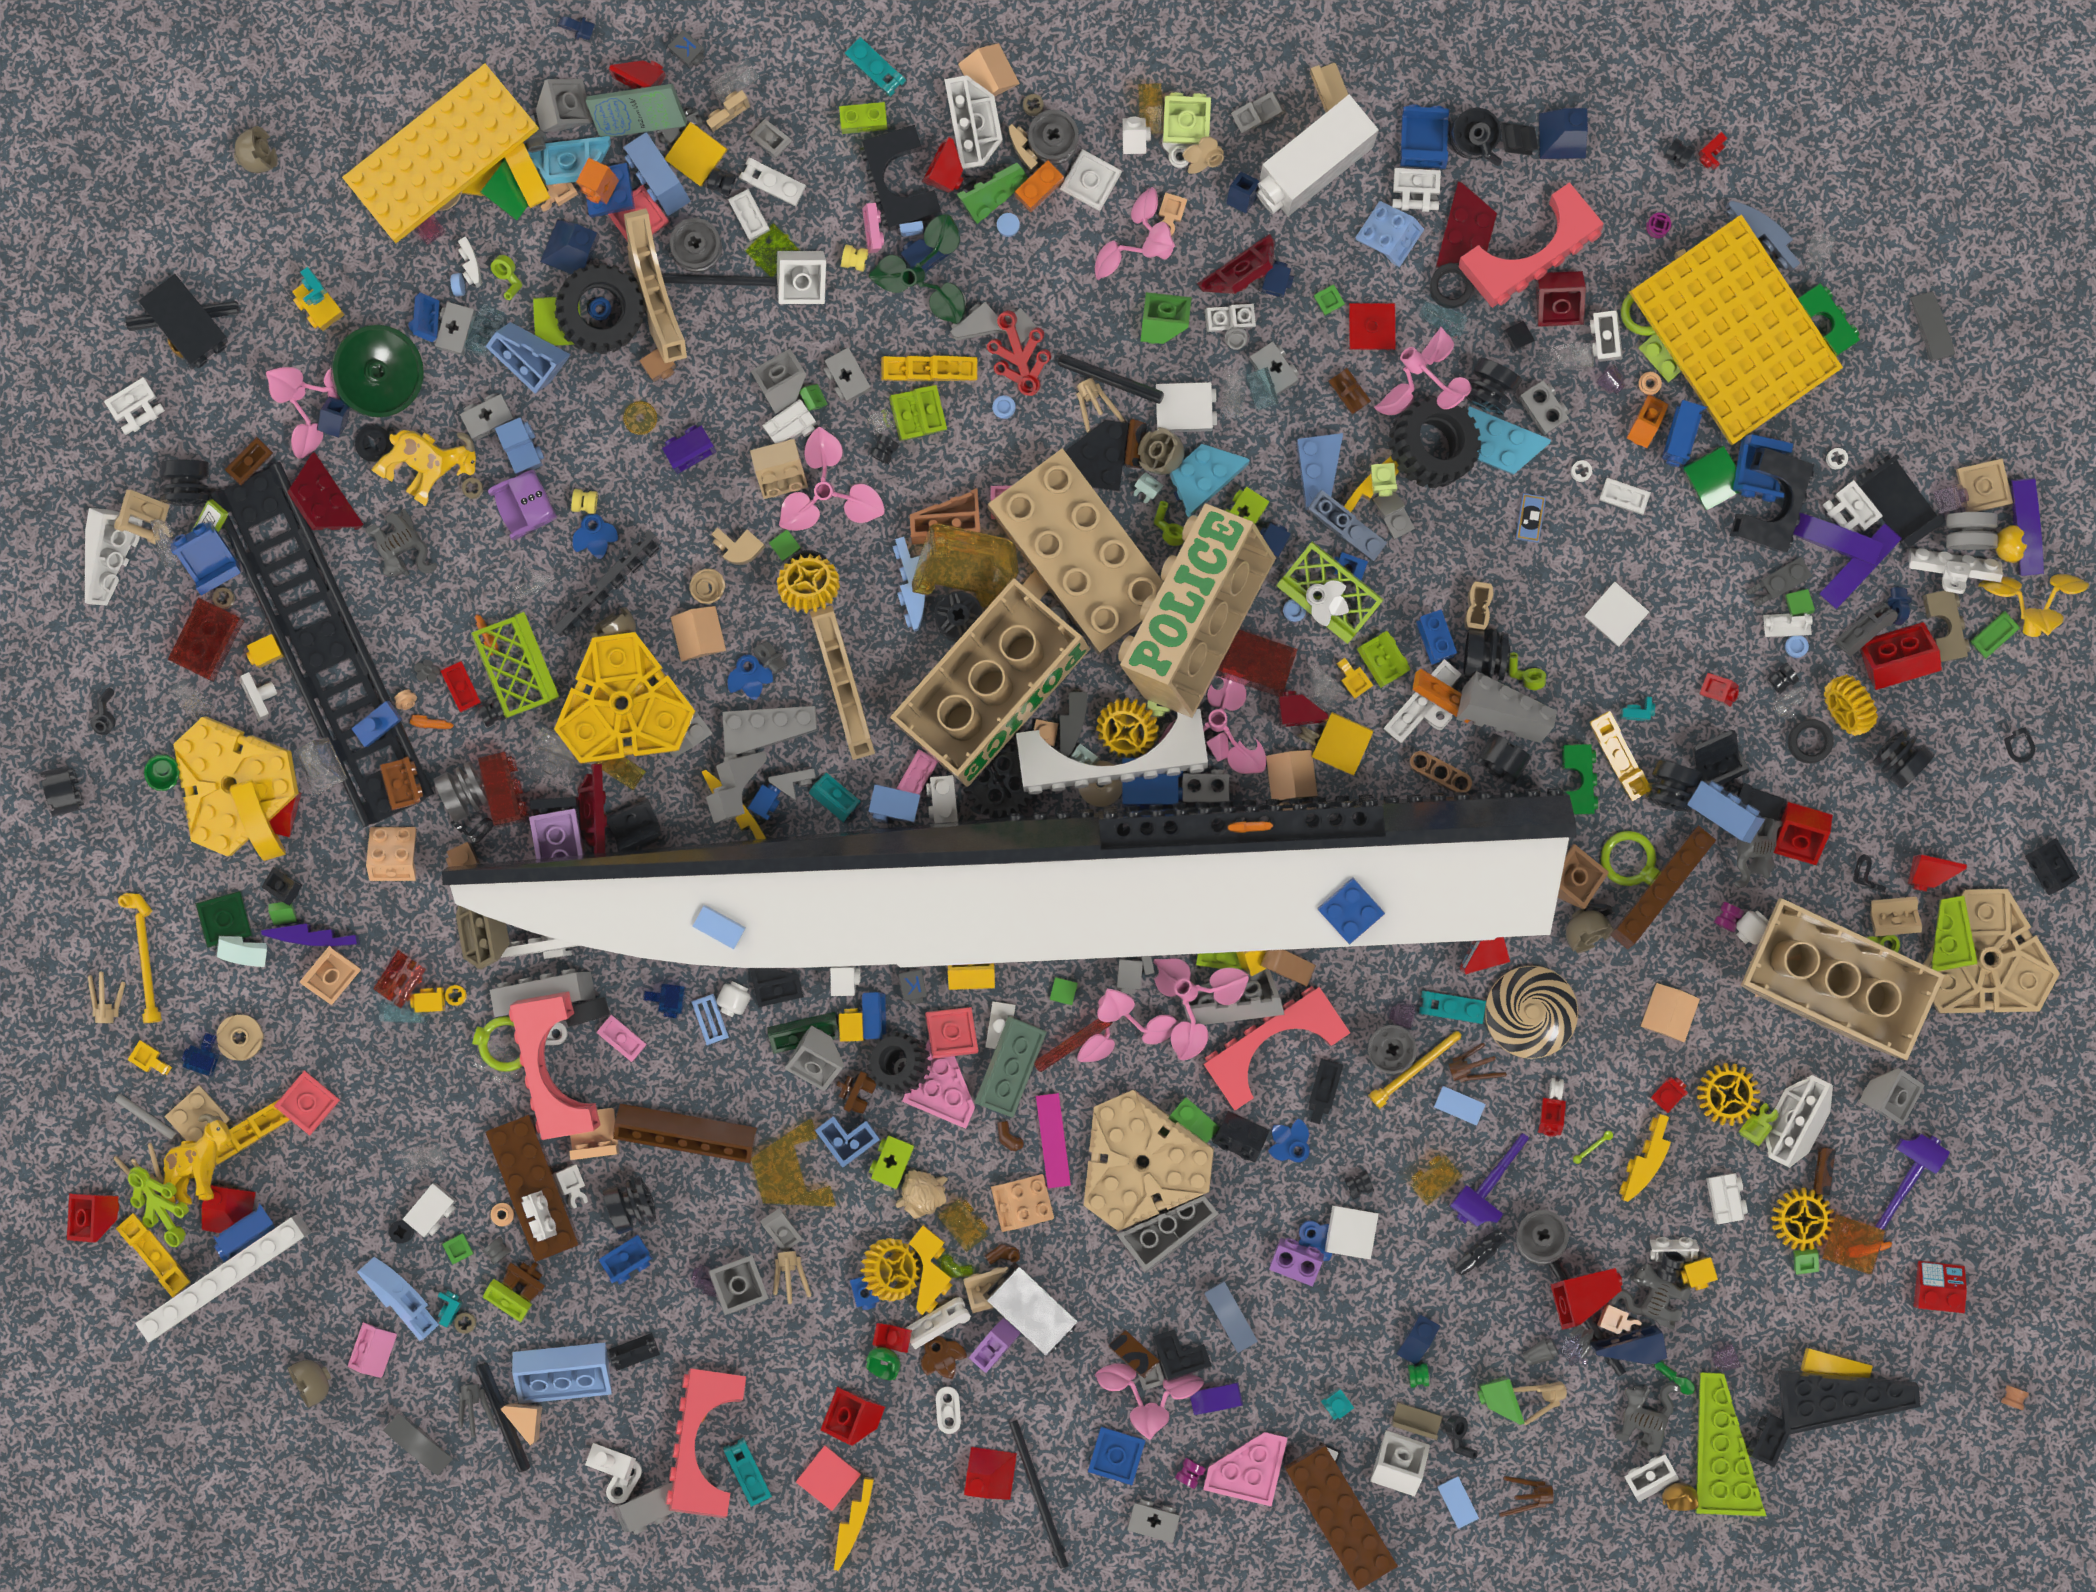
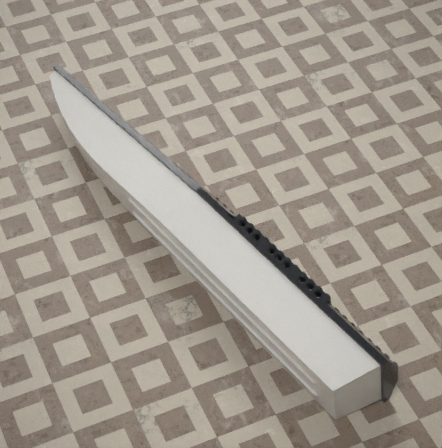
M1547 788V792L1541 793L1538 789H1524V793L1519 794L1514 792V790H1500L1498 795H1493L1491 791H1477L1476 796H1470L1468 792L1453 793L1454 797H1446L1444 793H1432L1430 798H1423L1421 794H1409L1407 799H1399L1397 795L1383 796L1384 800H1378L1372 794L1358 795L1359 799H1349V796L1343 795L1335 796V800H1326V797H1312V801L1303 802V798H1289V802L1280 803L1279 799H1266V803L1256 804V800H1243L1240 805H1233V801H1220L1219 806H1210V802H1197L1196 807H1187L1186 803L1172 804L1173 808H1163V804L1149 805V809H1140V805L1126 806V810H1117L1116 806L1103 807V811H1098V813H1094L1093 809L1080 810V814H1071L1069 810L1056 811V815L1048 816L1047 812H1033V816L1024 817V813H1010V817L451 866L442 871V885H450L455 904L483 916L562 941L639 958L693 965L740 968H806L897 964L899 967L1478 941L1495 940L1496 937L1550 935L1569 837L1577 836L1576 821L1570 795L1561 790V788ZM1333 813H1337L1335 818L1329 819ZM1314 814L1312 819L1306 820L1308 815ZM1268 816L1265 822L1273 824L1270 830L1238 833L1228 830V825L1235 823L1236 819L1244 817L1243 821L1259 822L1261 817ZM1214 819H1221L1218 824H1211ZM1170 820L1175 822L1172 826L1169 827L1164 825L1167 821ZM1144 822L1151 823L1149 827H1141ZM1123 823H1127L1128 826L1123 828ZM1354 877L1385 914L1349 945L1320 913L1318 908ZM704 905L746 927L734 949L692 927Z

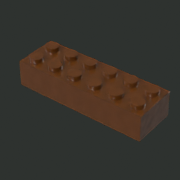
M526 1115L486 1131V1136L535 1262L581 1245L567 1205L553 1175L554 1172L540 1135L536 1130L532 1115ZM542 1191L543 1196L547 1199L548 1210L555 1222L557 1235L541 1241H537V1238L533 1237L529 1222L536 1220L535 1216L527 1218L522 1205V1197Z
M1324 1443L1284 1466L1358 1591L1398 1567Z

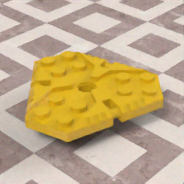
M635 632L592 638L575 678L578 682L575 689L571 688L554 730L580 764L625 758V755L632 754L636 757L679 751L696 711L668 675L665 676L662 672V666ZM655 676L658 683L652 687L648 680ZM586 684L593 687L590 695L583 693ZM620 697H625L628 700V706L623 710L616 707V701ZM632 738V745L624 746V739Z
M206 716L201 717L173 744L178 763L177 767L180 771L181 788H184L186 796L183 797L185 811L187 812L189 833L192 842L225 856H232L249 840V837L236 809L230 786L235 785L234 780L238 784L252 779L261 797L260 803L270 821L299 794L291 751L253 735L245 737V732ZM193 786H197L198 795H195Z

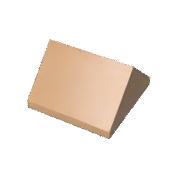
M999 43L978 48L958 64L964 76H969L992 93L994 97L1020 84Z
M716 606L690 609L671 617L681 662L726 651Z
M1312 750L1289 751L1266 756L1271 799L1282 801L1289 800V798L1318 796Z
M329 946L300 980V983L332 1005L361 969L335 947Z
M1656 983L1641 1027L1685 1042L1700 999L1681 990Z
M509 1403L501 1408V1411L529 1445H532L539 1439L542 1406Z

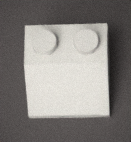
M777 251L778 303L825 304L826 259L824 252Z
M1386 1430L1370 1482L1415 1496L1423 1479L1430 1445Z

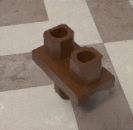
M1348 368L1328 381L1351 415L1371 402Z
M860 1071L853 1088L850 1086L854 1078L847 1076L844 1083L837 1082L836 1086L842 1088L838 1097L845 1099L848 1091L851 1092L844 1110L848 1112L852 1110L864 1114L868 1102L857 1098L859 1092L862 1089L873 1094L877 1086L873 1079L867 1077V1073Z
M523 1262L520 1268L512 1263L508 1265L502 1284L510 1290H513L517 1283L523 1285L525 1288L520 1296L528 1302L533 1301L537 1295L540 1297L545 1288V1285L538 1281L542 1277V1274L536 1271L538 1263L534 1262L530 1267Z

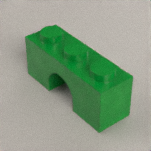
M1820 283L1798 298L1810 318L1823 315L1830 320L1831 331L1823 338L1837 357L1860 340L1858 337L1860 334L1853 324L1850 325L1845 319L1846 313L1840 305L1836 306L1833 302L1831 291Z
M1592 744L1562 746L1563 770H1575L1579 773L1582 780L1578 790L1566 791L1570 795L1574 815H1593L1595 810L1598 809V796H1594L1593 787L1597 786V773H1593L1592 763H1596V750H1592Z

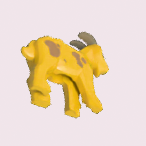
M402 430L396 435L390 434L389 439L394 448L388 454L383 455L371 470L392 482L396 465L406 462L410 467L418 471L406 492L413 495L415 500L426 506L429 500L430 489L434 483L454 465H459L457 476L462 473L474 474L476 463L475 448L471 437L463 432H458L457 436L466 443L464 446L442 449L434 444L436 440L425 432L421 435L416 431Z
M211 1114L200 1116L198 1118L199 1122H208L204 1129V1135L197 1142L182 1141L181 1146L171 1148L165 1156L163 1168L165 1179L163 1185L170 1182L177 1189L175 1197L172 1196L167 1200L175 1204L176 1200L186 1205L192 1204L191 1197L187 1194L190 1178H195V1196H199V1200L205 1201L214 1198L210 1185L216 1165V1148L218 1151H222L224 1145L231 1141L228 1126L221 1117L212 1116Z

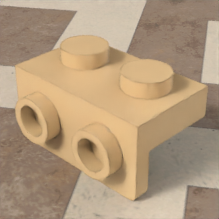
M1917 897L1871 901L1870 919L1875 936L1922 932Z
M997 1267L990 1272L973 1274L963 1280L972 1313L994 1308L984 1298L983 1294L1001 1277L1008 1267Z

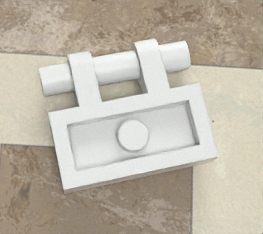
M1395 168L1393 192L1402 193V199H1393L1392 208H1401V211L1422 209V212L1439 210V201H1430V194H1440L1441 170ZM1410 193L1423 194V200H1409Z
M144 377L104 401L117 422L124 418L127 420L128 423L121 427L125 435L132 431H138L141 429V425L150 420L154 421L158 418L159 414L165 411L161 404L153 408L149 402L157 397ZM143 407L146 412L134 418L132 413Z
M1854 480L1834 495L1840 502L1837 506H1834L1830 500L1823 504V507L1828 512L1826 514L1830 519L1833 518L1839 526L1854 531L1853 528L1857 524L1865 531L1882 517V514ZM1844 508L1853 518L1850 522H1847L1840 513Z

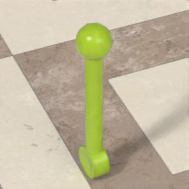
M1606 1131L1604 1136L1580 1155H1575L1573 1162L1575 1164L1581 1163L1582 1158L1606 1140H1611L1613 1133Z

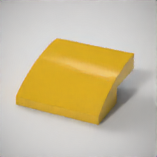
M1331 712L1312 757L1354 776L1374 730Z

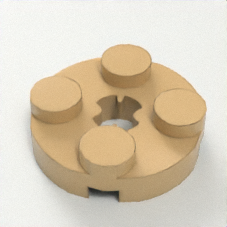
M248 1015L228 1017L218 1027V1048L224 1056L231 1060L244 1061L250 1059L262 1048L264 1033L261 1025ZM236 1032L239 1034L245 1033L246 1036L244 1038L246 1040L244 1043L239 1042L237 1044L234 1039H237L234 1037Z

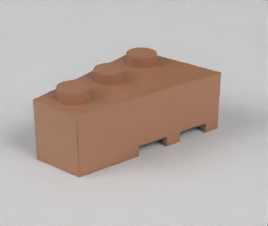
M973 489L962 496L953 497L939 505L935 504L910 514L912 545L981 540L978 489Z

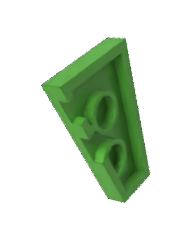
M1015 163L994 174L992 180L987 183L979 182L974 185V189L970 192L965 193L962 191L957 196L971 218L978 224L1015 193L1028 177L1023 168L1018 163Z

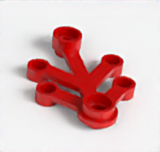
M1006 310L998 316L997 324L1002 330L1007 331L1013 352L1003 347L1001 341L996 338L988 342L987 350L1017 365L1020 374L1010 369L1009 364L1005 360H999L994 365V371L997 375H1004L1018 383V389L1022 394L1033 396L1040 389L1041 384L1038 377L1044 365L1051 360V353L1047 349L1040 350L1036 355L1037 362L1030 372L1027 363L1036 345L1044 338V331L1038 327L1034 328L1030 332L1029 340L1023 350L1015 327L1017 316L1014 312ZM1005 316H1010L1012 322H1007ZM1033 332H1038L1040 338H1035ZM991 343L997 344L998 349H993ZM1040 354H1045L1047 360L1041 359ZM998 365H1003L1005 367V371H1000L998 369ZM1026 381H1031L1033 387H1028Z

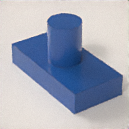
M421 292L415 296L414 319L408 324L413 335L430 342L437 339L439 300Z
M385 701L355 725L352 730L363 746L369 747L399 723L402 718L391 702Z

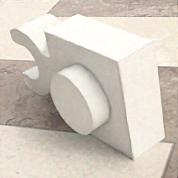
M571 1165L553 1174L561 1194H569L568 1204L571 1208H577L575 1204L577 1197L581 1199L582 1204L588 1202L586 1195L580 1192L579 1189L584 1187L585 1184L577 1165Z

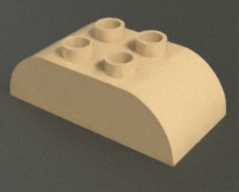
M1779 898L1741 986L1776 1005L1858 1043L1888 1055L1908 1060L1945 975ZM1799 954L1801 956V960H1787V958Z

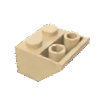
M795 439L750 450L755 473L764 499L808 488Z

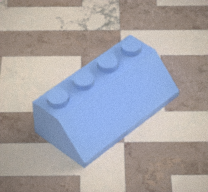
M606 1343L513 1352L512 1374L519 1404L612 1394Z

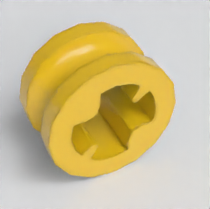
M459 985L450 986L445 992L446 1001L453 1006L462 1005L467 997L465 989ZM453 989H459L458 992L462 993V997L458 998V1002H453L454 999H450V994L454 992Z

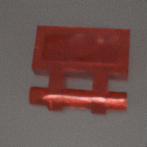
M398 950L373 989L390 1001H393L396 995H398L394 1004L402 1008L406 1001L409 1002L412 997L411 992L417 983L420 984L423 980L422 975L426 968L418 964L416 969L412 971L417 962ZM409 977V980L407 981L406 985H405L404 988L402 989L401 987H402L403 984L405 983L406 979Z

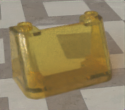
M932 524L926 534L914 573L912 592L928 595L933 592L935 584L976 593V598L980 605L988 608L1013 578L1016 579L1019 574L1016 547L1010 540L943 524Z

